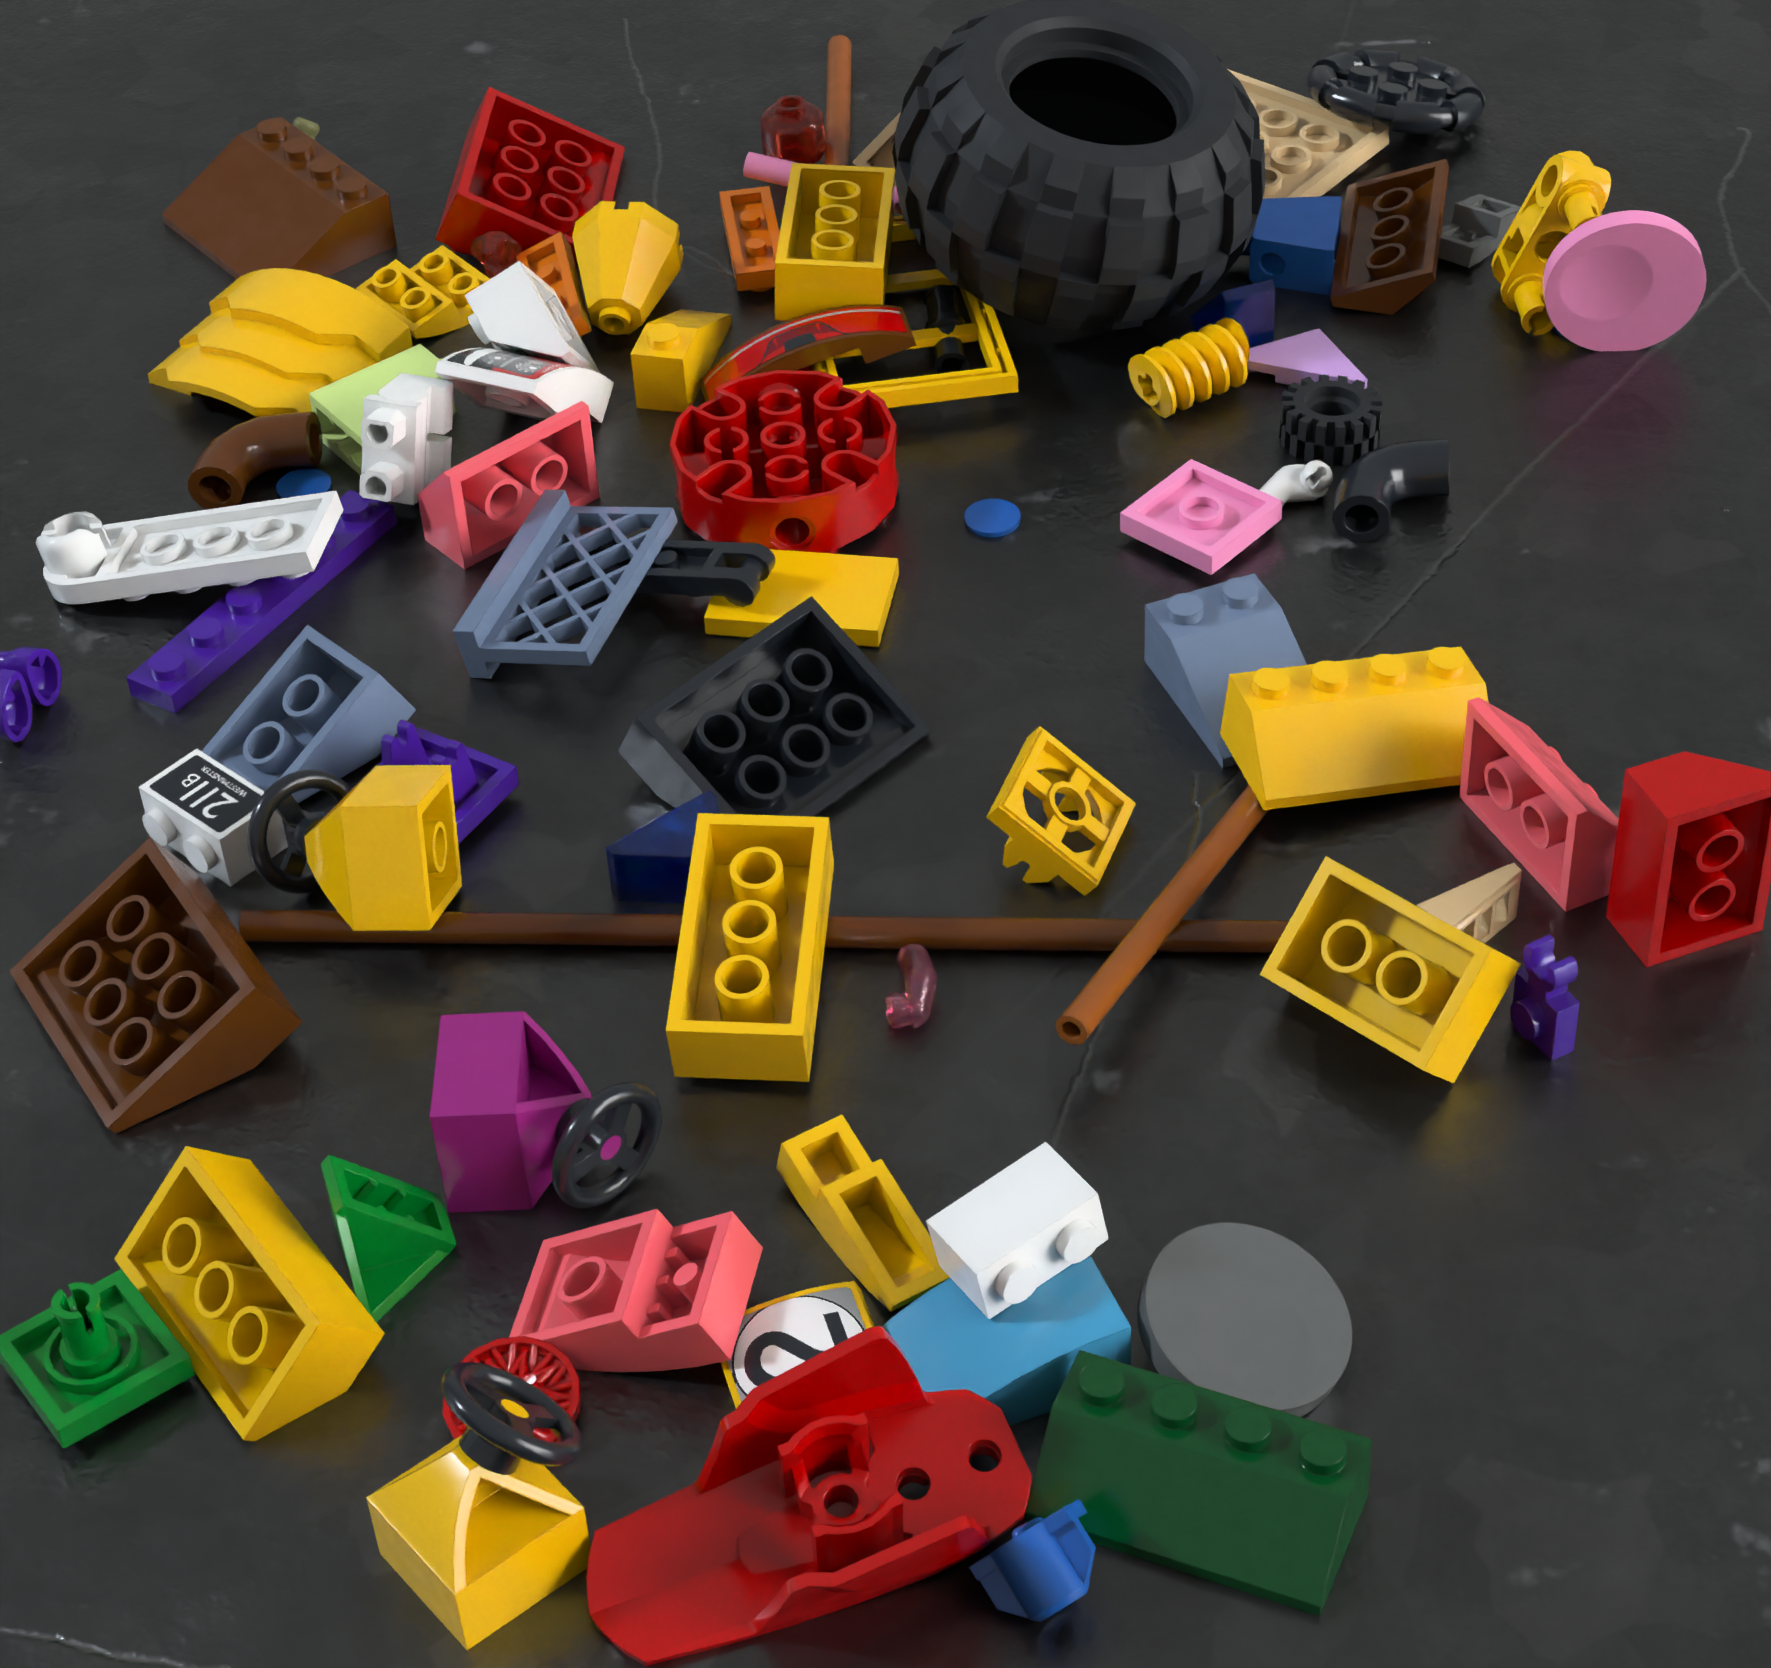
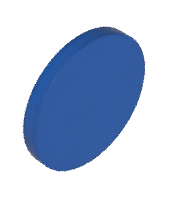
M302 468L291 471L281 477L276 485L279 499L330 492L332 490L330 476L326 472L315 468Z
M1003 499L977 501L971 504L964 513L966 528L970 532L982 537H1000L1010 534L1018 528L1021 522V513L1018 507Z

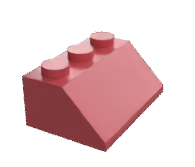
M580 401L439 475L417 494L425 540L465 570L508 547L544 490H566L571 506H585L600 498L589 406Z
M1480 697L1469 700L1467 704L1459 797L1565 912L1608 896L1619 819L1598 798L1595 790L1589 784L1583 783L1562 761L1556 749L1547 746L1528 725Z

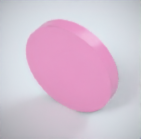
M1628 210L1613 212L1591 219L1565 236L1553 250L1546 263L1542 287L1548 316L1555 328L1568 340L1586 349L1599 352L1636 351L1669 338L1693 317L1704 297L1707 278L1700 247L1694 236L1683 225L1672 218L1655 212Z

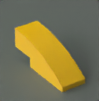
M843 1115L837 1116L781 1143L776 1169L819 1233L845 1266L890 1312L918 1299L950 1278L938 1264L930 1235L883 1160L871 1161Z

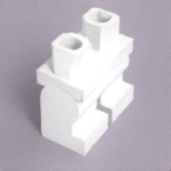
M401 373L382 387L378 395L369 394L363 398V420L361 421L362 469L359 495L372 500L415 505L418 502L417 494L443 472L451 469L452 437L442 435L452 430L454 381Z

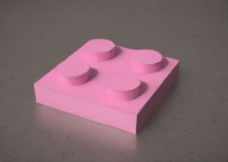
M1190 459L1120 512V531L1212 575L1282 520L1283 501Z

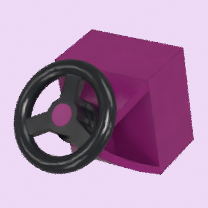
M525 1011L441 1015L430 1122L448 1213L533 1209L551 1181L557 1195L563 1202L576 1208H591L613 1199L636 1179L655 1149L662 1125V1111L659 1100L649 1087L637 1082L618 1083L592 1097L578 1071L563 1051ZM633 1103L640 1109L641 1123L633 1147L630 1148L626 1145L627 1138L623 1130ZM615 1163L619 1166L607 1178L595 1185L580 1187L576 1184L578 1180L598 1165L607 1166Z

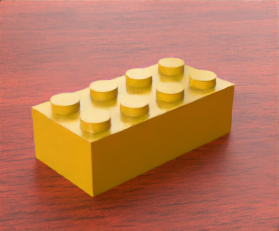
M792 163L775 259L774 320L787 321L808 313L848 305H884L894 226L895 168Z
M698 813L666 1025V1035L674 1077L809 1082L834 872L829 817Z

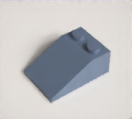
M1255 573L1232 578L1225 582L1191 592L1176 594L1170 598L1145 605L1144 661L1220 766L1226 768L1236 765V761L1220 735L1229 674L1257 671L1261 668L1307 665L1281 606Z
M307 624L201 752L264 792L280 778L300 770H322L342 778L378 757L381 753L382 737L385 734L395 736L397 734L398 722L400 720L407 721L416 709L378 672ZM303 789L291 795L297 803H300L320 791V789Z

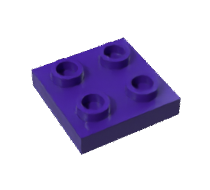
M400 720L397 724V738L389 734H385L382 737V761L377 766L451 765L458 844L519 786L517 766L464 746L463 743L453 739L449 740L419 727L415 729L414 724L405 720Z

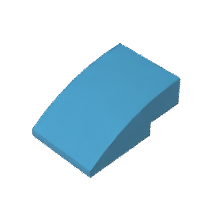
M1091 1256L1079 1263L1071 1264L1038 1286L1026 1300L1010 1305L990 1320L949 1278L905 1307L882 1326L895 1339L904 1352L922 1390L936 1392L968 1389L1001 1408L1009 1426L1051 1412L1052 1405L1079 1350L1131 1365V1326Z

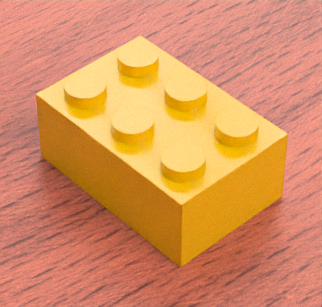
M1325 856L1259 975L1421 1070L1454 1083L1521 963Z

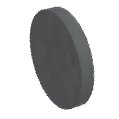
M1219 1222L1198 1226L1180 1234L1158 1254L1139 1292L1137 1301L1138 1329L1145 1351L1159 1374L1302 1417L1325 1400L1343 1374L1351 1354V1318L1344 1297L1336 1282L1327 1270L1298 1244L1280 1234L1258 1226L1244 1223Z

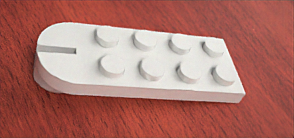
M337 491L106 525H102L100 519L92 513L86 511L73 512L62 515L47 523L41 536L37 537L35 543L45 564L43 576L55 600L65 604H86L121 598L126 601H137L150 594L176 591L179 594H188L206 586L228 583L231 586H244L256 579L277 576L295 579L313 572L338 523L343 507Z

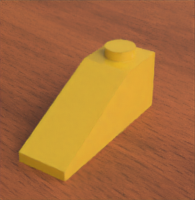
M680 309L646 323L630 354L636 407L683 413L690 404L693 405L701 388L699 380L711 368L732 324L731 314Z

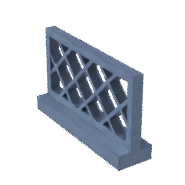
M544 490L452 631L469 677L491 679L500 663L591 666L648 569L653 564L654 559L677 524L678 520L674 508L571 506L566 490ZM581 527H599L582 536L579 531ZM640 528H650L629 539L625 536ZM612 540L617 543L595 555L590 556L588 553ZM577 557L580 560L579 562L560 570L564 563H567ZM627 559L631 560L628 565L608 574L603 572L604 569ZM590 576L595 578V580L570 592L566 589ZM554 593L557 594V598L537 606L541 599ZM608 594L606 601L584 611L582 610L581 606ZM568 612H571L573 615L548 628L542 625ZM531 629L534 630L535 634L514 642L518 635ZM586 631L580 644L559 643Z

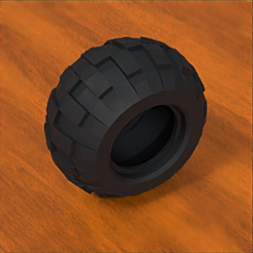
M1108 0L1021 1L988 10L968 20V23L953 30L942 49L934 46L925 58L904 96L894 137L892 155L896 171L895 182L899 203L904 219L909 229H913L919 245L936 260L935 267L955 285L983 301V303L1016 318L1060 329L1092 331L1142 326L1143 321L1148 319L1170 317L1205 296L1219 277L1226 275L1248 245L1255 228L1265 191L1264 140L1260 139L1259 116L1241 82L1221 64L1222 60L1191 34L1159 16L1129 5Z

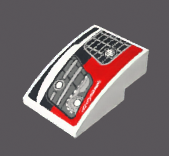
M482 347L469 348L452 353L438 361L435 373L444 380L454 381V388L479 407L538 420H545L583 401L589 406L590 421L602 423L614 382L606 376L587 368Z

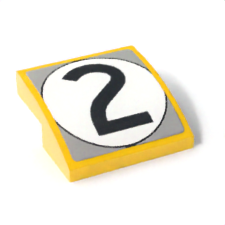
M855 1281L805 1289L745 1310L731 1360L720 1362L736 1409L753 1388L870 1327H874L861 1289Z

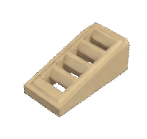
M1515 863L1508 864L1421 902L1416 906L1479 941L1486 943L1516 918L1522 870Z

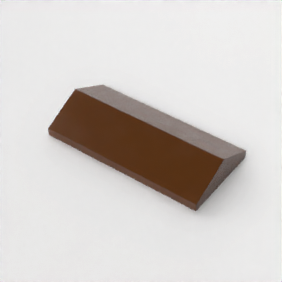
M1446 159L1348 185L1330 294L1333 307L1393 315L1436 281L1449 172Z

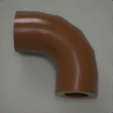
M294 412L260 416L235 425L210 441L198 457L187 481L188 492L192 499L205 509L239 505L250 481L263 473L288 467L318 466L322 456L323 440L321 424L315 412Z

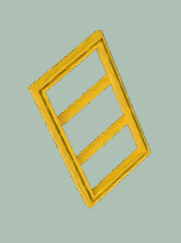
M894 216L892 242L916 239L913 229H909L904 216ZM938 269L891 274L887 277L886 293L955 284ZM962 288L960 290L972 323L955 325L954 331L949 335L942 333L938 327L913 330L912 334L917 346L908 349L933 347L937 342L946 337H956L962 343L978 341L987 368L843 385V387L858 391L861 394L867 389L883 399L888 408L1019 392L1018 374L994 308L983 303V301ZM857 348L811 365L812 371H820L838 376L833 359L862 355L861 351Z

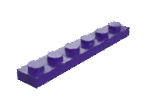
M349 490L339 498L343 512L313 572L295 579H286L282 576L256 579L247 585L233 587L126 677L131 696L174 714L178 713L397 524L394 506L382 501L363 498L358 492Z

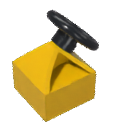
M451 765L375 766L353 789L332 773L314 769L300 770L290 773L273 783L260 797L251 814L247 844L251 861L259 875L268 884L283 892L306 894L322 889L334 908L353 931H430L462 887ZM303 789H320L332 795L338 804L328 814L324 812L309 813L302 810L291 794ZM275 810L288 825L286 833L290 843L281 868L272 860L267 846L268 825ZM307 861L312 873L302 875Z
M461 1362L449 1367L441 1380V1390L445 1401L453 1413L467 1426L463 1435L366 1497L380 1554L467 1651L587 1569L591 1549L584 1507L544 1466H564L575 1461L580 1455L583 1447L582 1436L574 1420L557 1402L529 1382L497 1367L475 1362ZM535 1428L550 1429L557 1437L558 1442L534 1438L532 1432Z

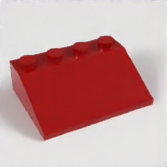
M488 87L468 130L435 240L448 245L458 253L469 254L480 260L517 261V254L561 232L571 246L574 262L578 263L572 238L575 222L599 202L613 201L625 147L492 87Z

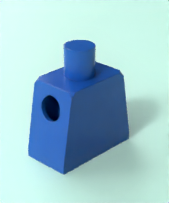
M1342 196L1263 198L1253 234L1241 256H1250L1249 280L1259 285L1330 295L1341 231Z

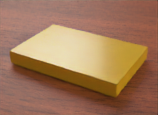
M770 549L775 556L776 564L768 578L760 581V590L752 604L740 607L730 603L725 597L711 596L704 616L705 634L751 638L812 596L857 646L879 647L899 576L898 558Z

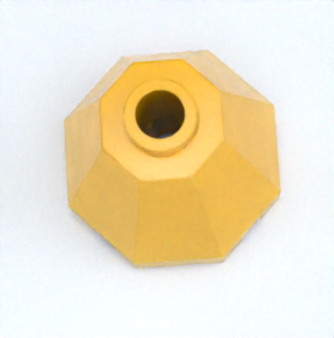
M601 201L575 222L572 236L591 324L607 334L630 335L643 325L681 270L684 253L682 244L679 246V225L645 202H629L628 209H614L616 201Z

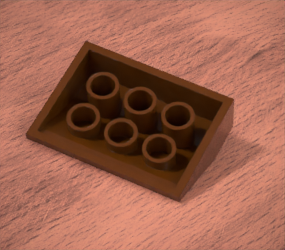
M282 117L263 120L255 128L238 134L162 213L163 222L236 280L249 272L270 268L302 270L328 277L397 246L388 193Z
M151 837L9 970L102 1121L115 1134L254 1069L303 1023L199 875Z

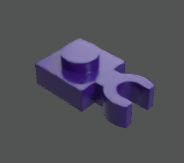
M1549 934L1527 944L1524 948L1523 960L1525 967L1518 970L1515 974L1510 1015L1518 1033L1524 1039L1531 1040L1552 1061L1574 1051L1580 1002L1568 991V984L1574 982L1577 978V961L1572 956L1556 962L1553 954L1554 938Z

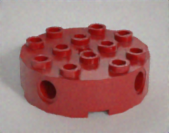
M774 370L735 378L714 388L713 399L701 404L698 408L690 404L676 419L670 441L671 460L677 479L675 500L685 524L706 541L757 543L775 550L835 554L839 548L872 532L895 507L899 485V474L895 465L896 423L883 399L868 389L861 394L858 391L843 387L842 377L820 371Z

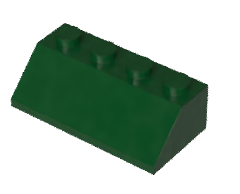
M1079 1350L1051 1408L1030 1490L1025 1521L1029 1522L1037 1517L1045 1519L1064 1506L1080 1499L1087 1513L1078 1519L1094 1544L1320 1616L1368 1497L1372 1439Z

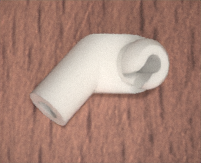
M1319 460L1310 461L1306 465H1287L1278 470L1259 490L1282 500V507L1286 503L1315 501L1328 491V487L1333 481V473L1326 463Z

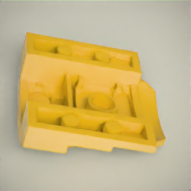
M287 268L261 269L240 276L209 302L211 314L179 340L180 348L149 372L148 378L149 383L190 396L194 393L210 396L243 409L256 417L280 413L312 412L309 393L412 348L413 344L410 327L382 304L346 284L302 270Z

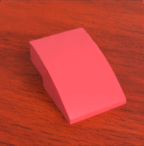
M658 1209L545 1239L540 1247L509 1337L527 1336L550 1342L569 1357L574 1369L584 1371H666L729 1361L736 1344L763 1247L733 1211L673 1227Z

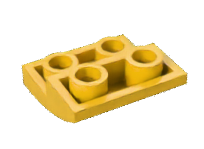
M441 245L435 251L425 255L420 262L410 269L395 259L387 266L377 270L372 277L358 286L356 290L374 299L397 315L410 327L411 335L419 339L445 334L470 324L468 316L474 312L465 295L490 280V278L444 245Z

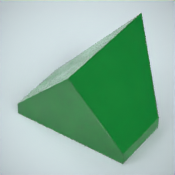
M328 1155L321 1163L335 1229L355 1296L377 1323L456 1247V1240L441 1195Z

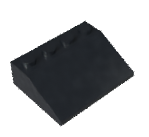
M811 596L637 715L618 752L659 798L696 822L698 813L817 817L928 736L932 728Z

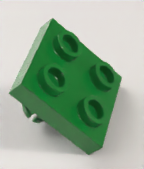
M122 1269L92 1285L85 1282L68 1284L72 1296L66 1298L63 1290L59 1289L52 1297L50 1308L0 1335V1363L63 1449L195 1375L189 1354Z

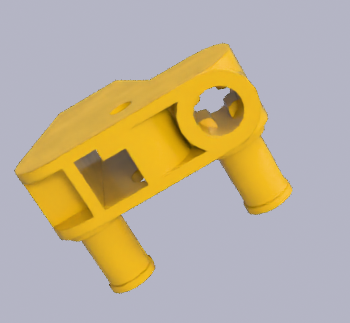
M1579 151L1561 152L1553 155L1546 162L1491 262L1493 275L1498 283L1501 284L1500 291L1503 302L1507 308L1519 313L1523 329L1527 333H1530L1531 329H1533L1534 335L1545 334L1554 327L1547 313L1542 287L1544 269L1551 253L1571 231L1591 219L1602 216L1601 212L1610 193V173L1607 169L1594 166L1590 158Z

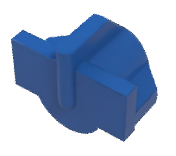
M1080 1499L1064 1506L1045 1519L1037 1517L1017 1527L1012 1533L1013 1539L969 1567L977 1581L980 1580L997 1610L1041 1623L1088 1593L1096 1547L1078 1519L1087 1513Z

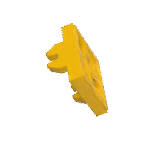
M1039 726L1026 738L986 818L1009 835L1004 846L1003 865L1009 868L1021 861L1029 864L1022 879L1027 884L1049 882L1059 875L1086 896L1098 886L1136 803ZM1024 788L1042 801L1043 810L1048 818L1044 828L1028 816L1023 798ZM1055 793L1064 794L1058 807L1055 803ZM1078 811V820H1070L1061 812ZM1066 831H1079L1095 845L1090 850L1077 853L1070 850L1061 841Z

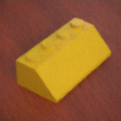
M1436 647L1432 650L1393 655L1378 654L1368 658L1335 662L1320 661L1315 664L1284 668H1261L1257 671L1229 674L1220 735L1249 786L1255 793L1263 810L1460 785L1468 701L1477 697L1482 698L1488 703L1489 701L1485 681L1461 647Z
M185 1146L114 1258L122 1271L189 1354L194 1372L245 1441L255 1442L347 1392L385 1334L250 1159Z

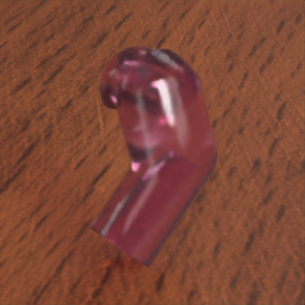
M909 944L903 947L897 955V963L905 981L906 992H892L885 998V1005L888 1010L886 1011L889 1026L894 1029L912 1025L914 1030L923 1025L930 1016L938 976L928 951L919 944Z

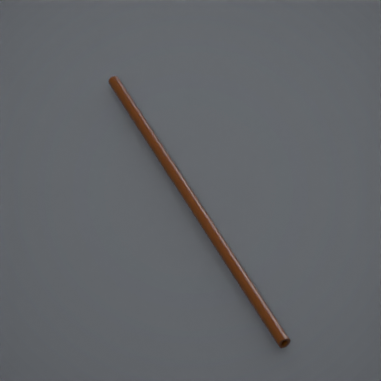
M243 909L239 919V933L245 942L678 947L683 914L443 912L430 931H353L337 910ZM828 916L825 948L1113 952L1139 919ZM1182 919L1156 952L1272 953L1289 921Z

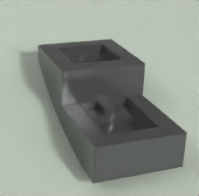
M1477 194L1455 203L1452 223L1443 226L1441 230L1438 258L1468 268L1481 262L1499 247L1521 207L1482 194Z

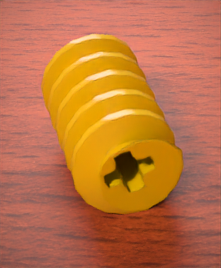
M1223 318L1215 324H1208L1202 327L1198 332H1189L1180 339L1168 341L1162 347L1156 346L1144 354L1133 356L1130 358L1127 366L1129 378L1138 396L1149 404L1159 416L1167 418L1175 413L1176 408L1186 410L1193 406L1194 401L1202 403L1210 399L1212 393L1221 395L1228 391L1229 386L1237 388L1245 384L1248 377L1247 362L1250 358V346L1242 326L1234 319Z

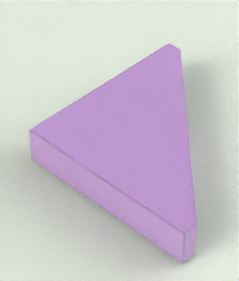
M1319 328L1250 348V358L1247 362L1248 373L1257 371L1275 375L1276 383L1291 385L1295 382L1301 385V379L1311 377L1314 382H1317L1319 375H1329V380L1337 381L1338 375L1347 376V383L1350 384L1357 379L1365 382L1364 389L1367 388L1368 379Z

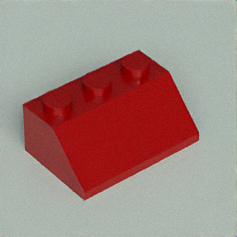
M1687 751L1625 769L1606 918L1646 968L1762 931L1771 884V771Z

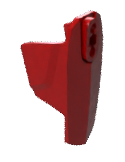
M881 1326L870 1327L753 1388L735 1411L720 1420L712 1448L699 1478L693 1484L595 1530L587 1566V1600L590 1619L617 1649L644 1666L718 1648L790 1627L920 1581L948 1569L981 1551L1024 1518L1029 1501L1032 1475L1001 1408L968 1389L936 1392L922 1390L914 1370L895 1339ZM987 1455L992 1457L998 1466L991 1471L982 1472L974 1469L970 1462L976 1456ZM908 1483H919L924 1487L930 1485L928 1493L921 1499H906L899 1493L900 1489Z

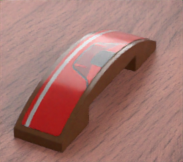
M863 304L829 308L787 320L753 336L721 358L699 382L707 402L714 398V388L735 378L774 370L796 371L857 348L860 349L864 362L867 364L917 345L902 307Z

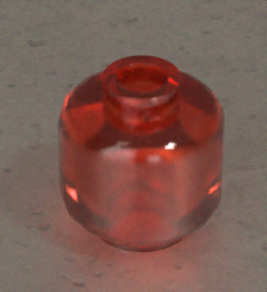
M787 95L779 98L776 103L764 110L760 117L763 155L804 164H815L822 159L826 150L824 117L822 111L815 104L805 101L804 98L797 95Z

